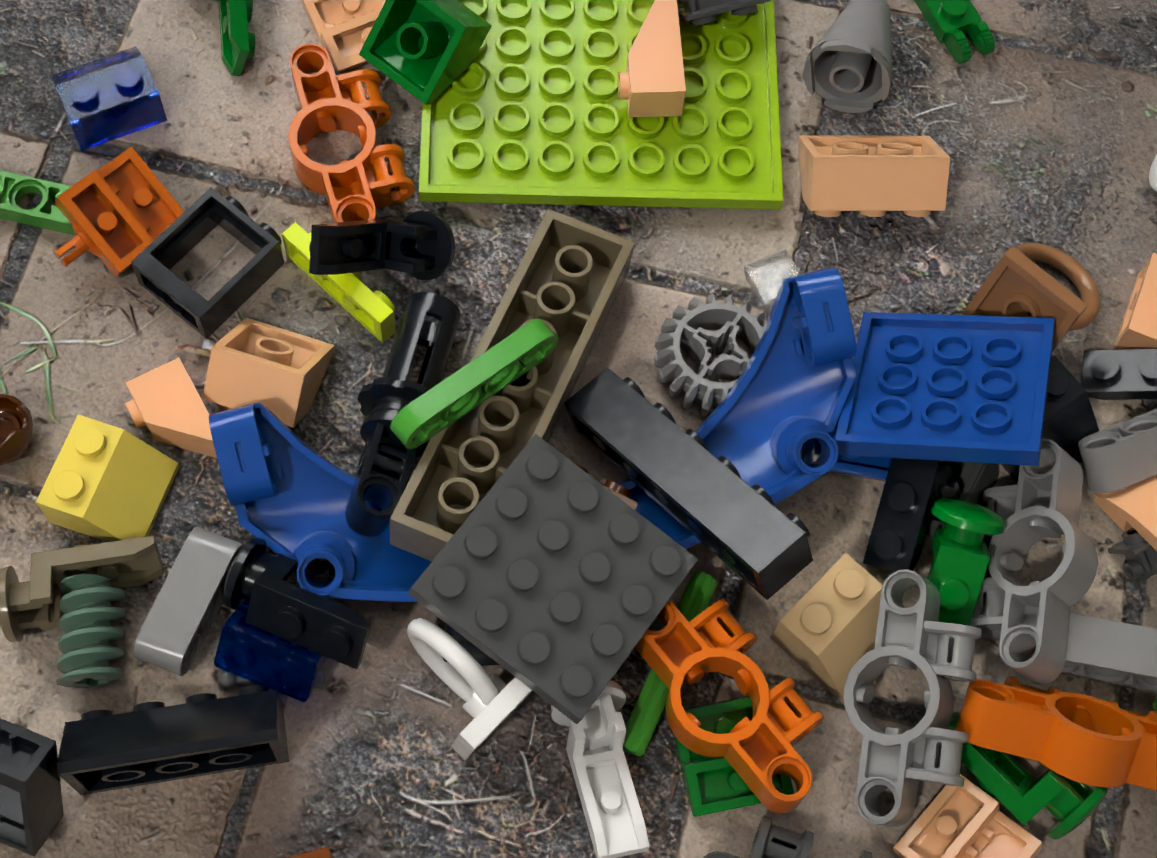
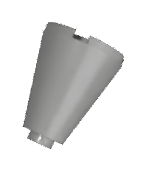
M850 0L809 53L803 72L807 90L812 95L816 91L825 99L824 105L830 109L845 113L866 112L873 109L875 103L880 100L883 102L888 97L892 86L893 74L891 12L885 0Z

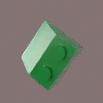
M386 0L359 55L425 105H428L472 64L492 25L458 0Z

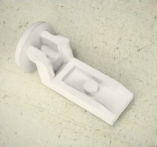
M610 681L578 724H575L551 705L553 721L559 725L570 727L566 751L596 858L623 857L649 851L650 847L645 821L623 751L626 727L621 712L617 711L625 704L626 695L622 687L614 681Z

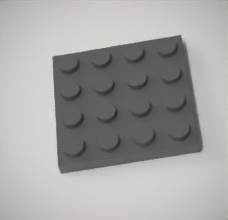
M534 434L413 584L408 594L571 721L578 724L695 565L698 558L541 437Z

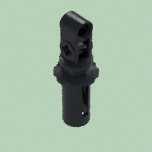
M418 292L408 297L382 378L374 379L371 384L363 385L357 400L361 405L360 411L365 416L360 429V435L365 442V446L356 468V480L345 511V517L349 527L361 536L374 537L386 530L390 523V518L409 482L416 458L423 455L429 443L428 440L416 448L407 449L391 431L390 425L401 409L433 388L443 379L461 313L453 301L440 294ZM425 317H434L438 319L440 323L425 320ZM420 342L428 345L416 383L406 380L417 343ZM365 501H372L378 504L382 511L370 508Z

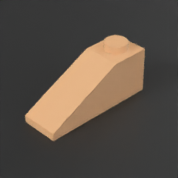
M677 0L654 1L628 53L626 72L618 73L619 100H627L628 118L682 116L686 86Z

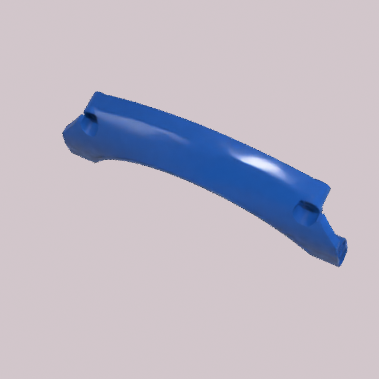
M836 267L788 277L783 281L773 304L763 336L745 370L721 404L694 431L701 437L708 451L717 459L720 456L726 457L736 467L743 481L751 487L754 484L761 486L770 495L774 504H777L829 472L835 466L838 459V446L828 433L834 431L844 403L857 376L852 357L856 356L857 346L844 284ZM261 403L209 414L210 431L225 491L231 506L236 508L239 524L255 537L264 539L266 545L275 553H280L297 561V581L301 588L322 597L418 602L408 592L432 561L391 545L390 523L383 533L374 537L361 536L349 527L345 511L356 480L354 475L337 467L306 445L274 413ZM816 438L821 445L820 456L815 462L805 464L802 461L800 452L802 445L807 440ZM628 478L617 483L632 492L630 499L638 502L636 511L683 548L687 549L701 543L632 480ZM365 501L370 508L382 511L378 504L372 501ZM316 558L327 559L335 568V576L327 582L316 581L308 573V563Z

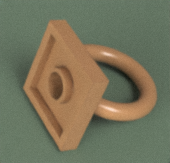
M1023 243L1012 246L1003 254L962 315L1055 318L1053 352L1068 331L1084 328L1094 321L1100 309V294L1089 272L1070 255L1045 244ZM1033 261L1050 265L1066 275L1078 289L1081 299Z

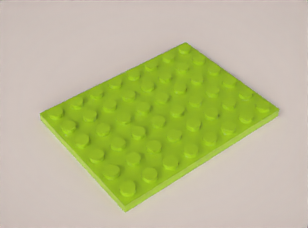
M458 0L491 24L492 27L472 64L431 104L425 105L422 102L419 202L781 210L784 200L774 0L757 4V10L749 14L731 15V11L715 14V21L702 25H690L689 21L679 17L686 86L682 116L629 118L627 100H619L618 73L626 72L628 53L655 0ZM684 4L678 5V9L684 8Z

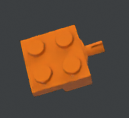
M131 146L98 171L95 169L57 197L55 205L72 224L76 236L53 252L59 260L74 249L61 259V263L68 267L70 263L89 251L100 258L115 278L131 268V261L185 211Z

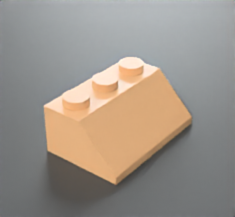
M798 135L802 199L808 209L814 211V214L822 217H837L841 215L842 211H859V214L863 216L882 217L886 215V211H903L908 216L927 217L931 215V211H945L950 156L930 136Z

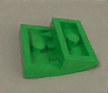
M749 696L684 708L686 713L693 714L700 721L701 729L715 734L729 733L743 718L747 716L751 721L753 716L752 703ZM673 734L688 801L694 817L761 804L759 799L724 757H708L697 754L681 744ZM775 774L772 776V783L776 790L786 795L794 794L792 780L788 775Z

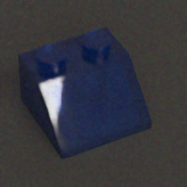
M136 46L51 75L81 151L167 121L158 89L143 55Z

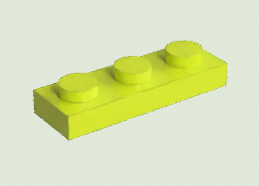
M295 222L282 233L286 256L381 343H384L396 332L395 307L384 293L379 290L372 292L362 283V277L359 272L338 275H316L309 273L311 232L308 234Z

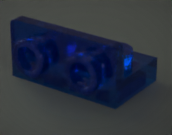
M247 597L223 624L214 665L217 668L259 685L267 686L269 689H277L279 693L306 702L311 696L317 673L328 660V657L245 623L251 598Z

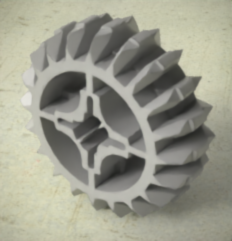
M712 292L707 297L706 304L703 305L694 296L689 301L688 309L678 305L673 311V319L666 318L661 326L662 333L657 335L654 347L658 352L654 356V365L657 368H661L658 375L660 384H671L668 391L670 399L681 395L685 396L683 402L685 411L691 408L694 403L702 405L700 409L702 416L708 415L711 407L717 408L745 370L750 359L747 358L748 353L739 348L736 339L737 337L741 339L753 355L766 328L763 327L766 321L765 312L752 316L750 314L752 307L750 301L742 304L741 308L734 305V298L731 294L726 297L724 303H718L717 298ZM726 345L725 352L720 354L718 358L715 357L712 364L709 366L710 358H713L717 353H720L723 347ZM680 348L688 352V358L697 363L699 367L697 374L685 363ZM720 379H725V380H728V381H731V382H715V381L720 380Z

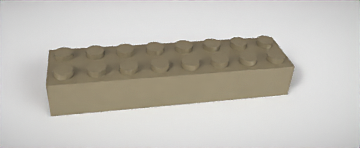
M549 208L547 209L471 361L528 322L538 318L542 319L558 336V343L542 362L430 439L390 518L391 545L433 561L534 434H537L547 443L549 442L565 408L564 402L570 398L627 277L635 242Z

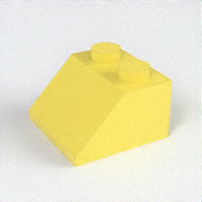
M78 414L36 500V504L49 523L106 542L120 541L132 537H148L180 465L126 430Z

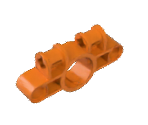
M314 43L298 46L290 56V67L300 111L292 120L288 133L295 173L299 180L310 190L326 196L333 223L377 219L376 209L403 202L409 199L415 192L412 179L407 177L403 166L405 154L402 147L397 144L377 146L375 128L387 123L392 115L389 104L383 101L380 92L382 85L381 77L377 71L372 69H362L335 75L330 55L325 48ZM362 83L366 84L365 88H362ZM344 130L354 133L359 137L362 151L350 161L344 160L337 165H324L314 162L309 158L306 144L320 133Z
M725 598L716 601L690 621L684 617L671 600H668L657 616L665 627L659 631L647 630L635 648L669 689L666 699V717L671 731L681 744L697 754L708 757H724L759 801L770 811L788 813L796 809L810 790L812 775L807 763L793 746L823 721L824 716L820 711L813 712L795 691L796 683L791 677L786 678L769 691L768 683L761 669L753 660L744 655L756 642L757 636L753 632H746L728 611L730 605ZM707 672H719L731 676L735 679L741 693L744 696L748 694L751 699L752 719L750 721L746 716L729 733L715 734L700 728V721L693 714L685 712L681 702L680 689L686 682L690 685L695 684ZM775 774L788 775L795 782L797 792L791 795L780 793L772 783V776Z
M1008 676L1004 684L977 679L976 682H969L955 731L970 734L968 743L1039 761L1055 773L1086 785L1111 788L1127 783L1157 791V712L1150 711L1145 715L1121 709L1118 703L1114 701H1104L1080 693L1061 692L1060 688L1053 686L1049 687L1048 690L1020 684L1018 678Z

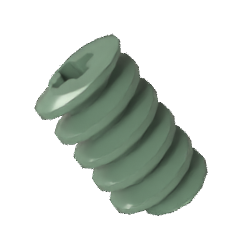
M79 574L64 578L60 582V588L66 595L59 602L60 610L64 613L59 619V630L64 635L58 639V649L64 654L57 659V668L63 675L56 680L57 685L72 688H89L108 684L109 681L123 678L124 670L109 666V662L124 658V650L110 646V642L125 638V630L110 626V622L125 618V610L111 607V603L125 599L126 591L111 587V579L101 575Z

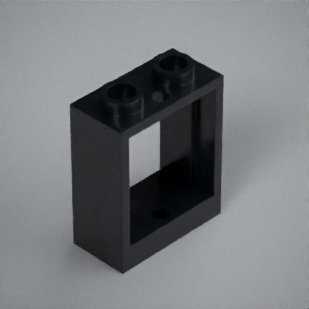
M211 187L132 260L131 264L141 286L207 339L284 264V259L280 246L282 240L272 227L264 222L258 225L248 217L247 211L238 200L229 195L224 198ZM219 225L256 255L207 301L171 272L170 269L213 228Z
M0 718V842L35 857L64 816L60 776L57 774L58 755L56 741Z

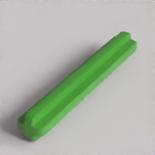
M695 571L692 574L678 606L679 611L688 621L707 609L718 584L716 578L702 571ZM652 668L626 725L623 751L638 757L643 756L666 705L669 692L667 686Z

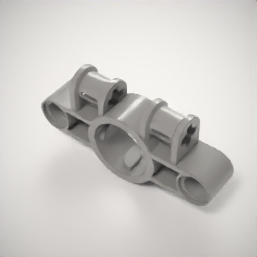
M1042 439L1039 466L1020 465L1018 485L992 487L983 492L982 501L987 505L986 508L996 512L1004 519L1005 529L1004 533L999 535L984 534L983 539L986 545L989 546L990 560L988 569L991 577L983 579L974 608L973 619H971L969 625L980 628L982 630L981 638L1000 640L999 652L1003 662L1031 682L1040 685L1052 682L1063 671L1070 607L1077 603L1090 589L1098 566L1097 552L1093 542L1078 528L1083 484L1082 467L1064 449L1050 439ZM1061 534L1065 535V543L1062 544L1063 560L1056 571L1042 582L1034 581L1027 587L1021 586L1019 571L1024 564L1023 557L1031 546L1044 537L1061 538ZM1034 650H1036L1035 653H1034V655L1029 659V656L1031 655V653H1032Z
M908 569L897 570L884 581L881 591L874 649L863 655L853 665L844 686L846 713L856 730L863 735L855 795L856 808L866 821L888 827L901 826L912 818L916 808L919 781L964 787V778L960 776L963 744L969 742L970 734L945 729L951 719L954 706L953 690L949 680L976 682L977 674L972 671L975 640L981 638L982 630L977 627L938 622L941 601L937 587L930 580ZM912 585H919V600L910 608H905L902 599L904 592ZM890 666L909 670H917L918 666L923 671L929 684V690H925L924 693L926 714L914 728L906 732L903 729L885 727V730L882 731L876 725L870 713L869 703L875 694L873 682L884 669ZM889 788L894 795L895 804L891 812L883 816L877 807V800L879 794Z

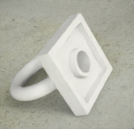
M422 618L414 619L407 628L411 644L433 672L450 689L466 701L462 708L474 718L451 745L466 761L533 690L516 677L508 684H505L495 673L490 677L473 656L447 632L429 620Z

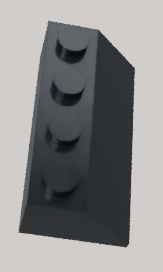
M255 685L239 689L237 691L238 696L217 699V695L211 693L196 694L185 699L186 704L165 707L163 702H145L135 705L133 712L113 715V712L110 710L88 711L81 714V720L65 722L57 760V774L80 795L289 762L283 702L277 689L269 691L267 686Z

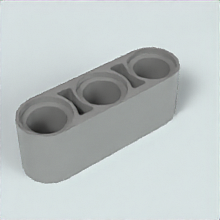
M1157 409L1088 435L1079 441V451L1090 491L1096 493L1113 492L1157 475Z
M199 526L190 532L139 631L133 649V656L179 676H184L188 672L224 601L223 592L228 572L244 544Z
M1070 612L1065 664L1061 673L1157 691V629Z

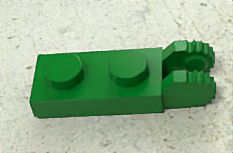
M914 0L939 42H944L950 54L953 55V59L959 64L970 61L972 50L964 34L968 35L973 45L976 46L982 55L995 50L994 36L986 22L981 21L980 15L970 0Z

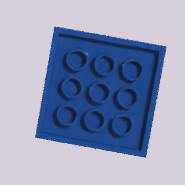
M864 312L856 343L857 353L853 357L857 376L842 408L835 435L838 455L1039 466L1054 342L1055 318Z

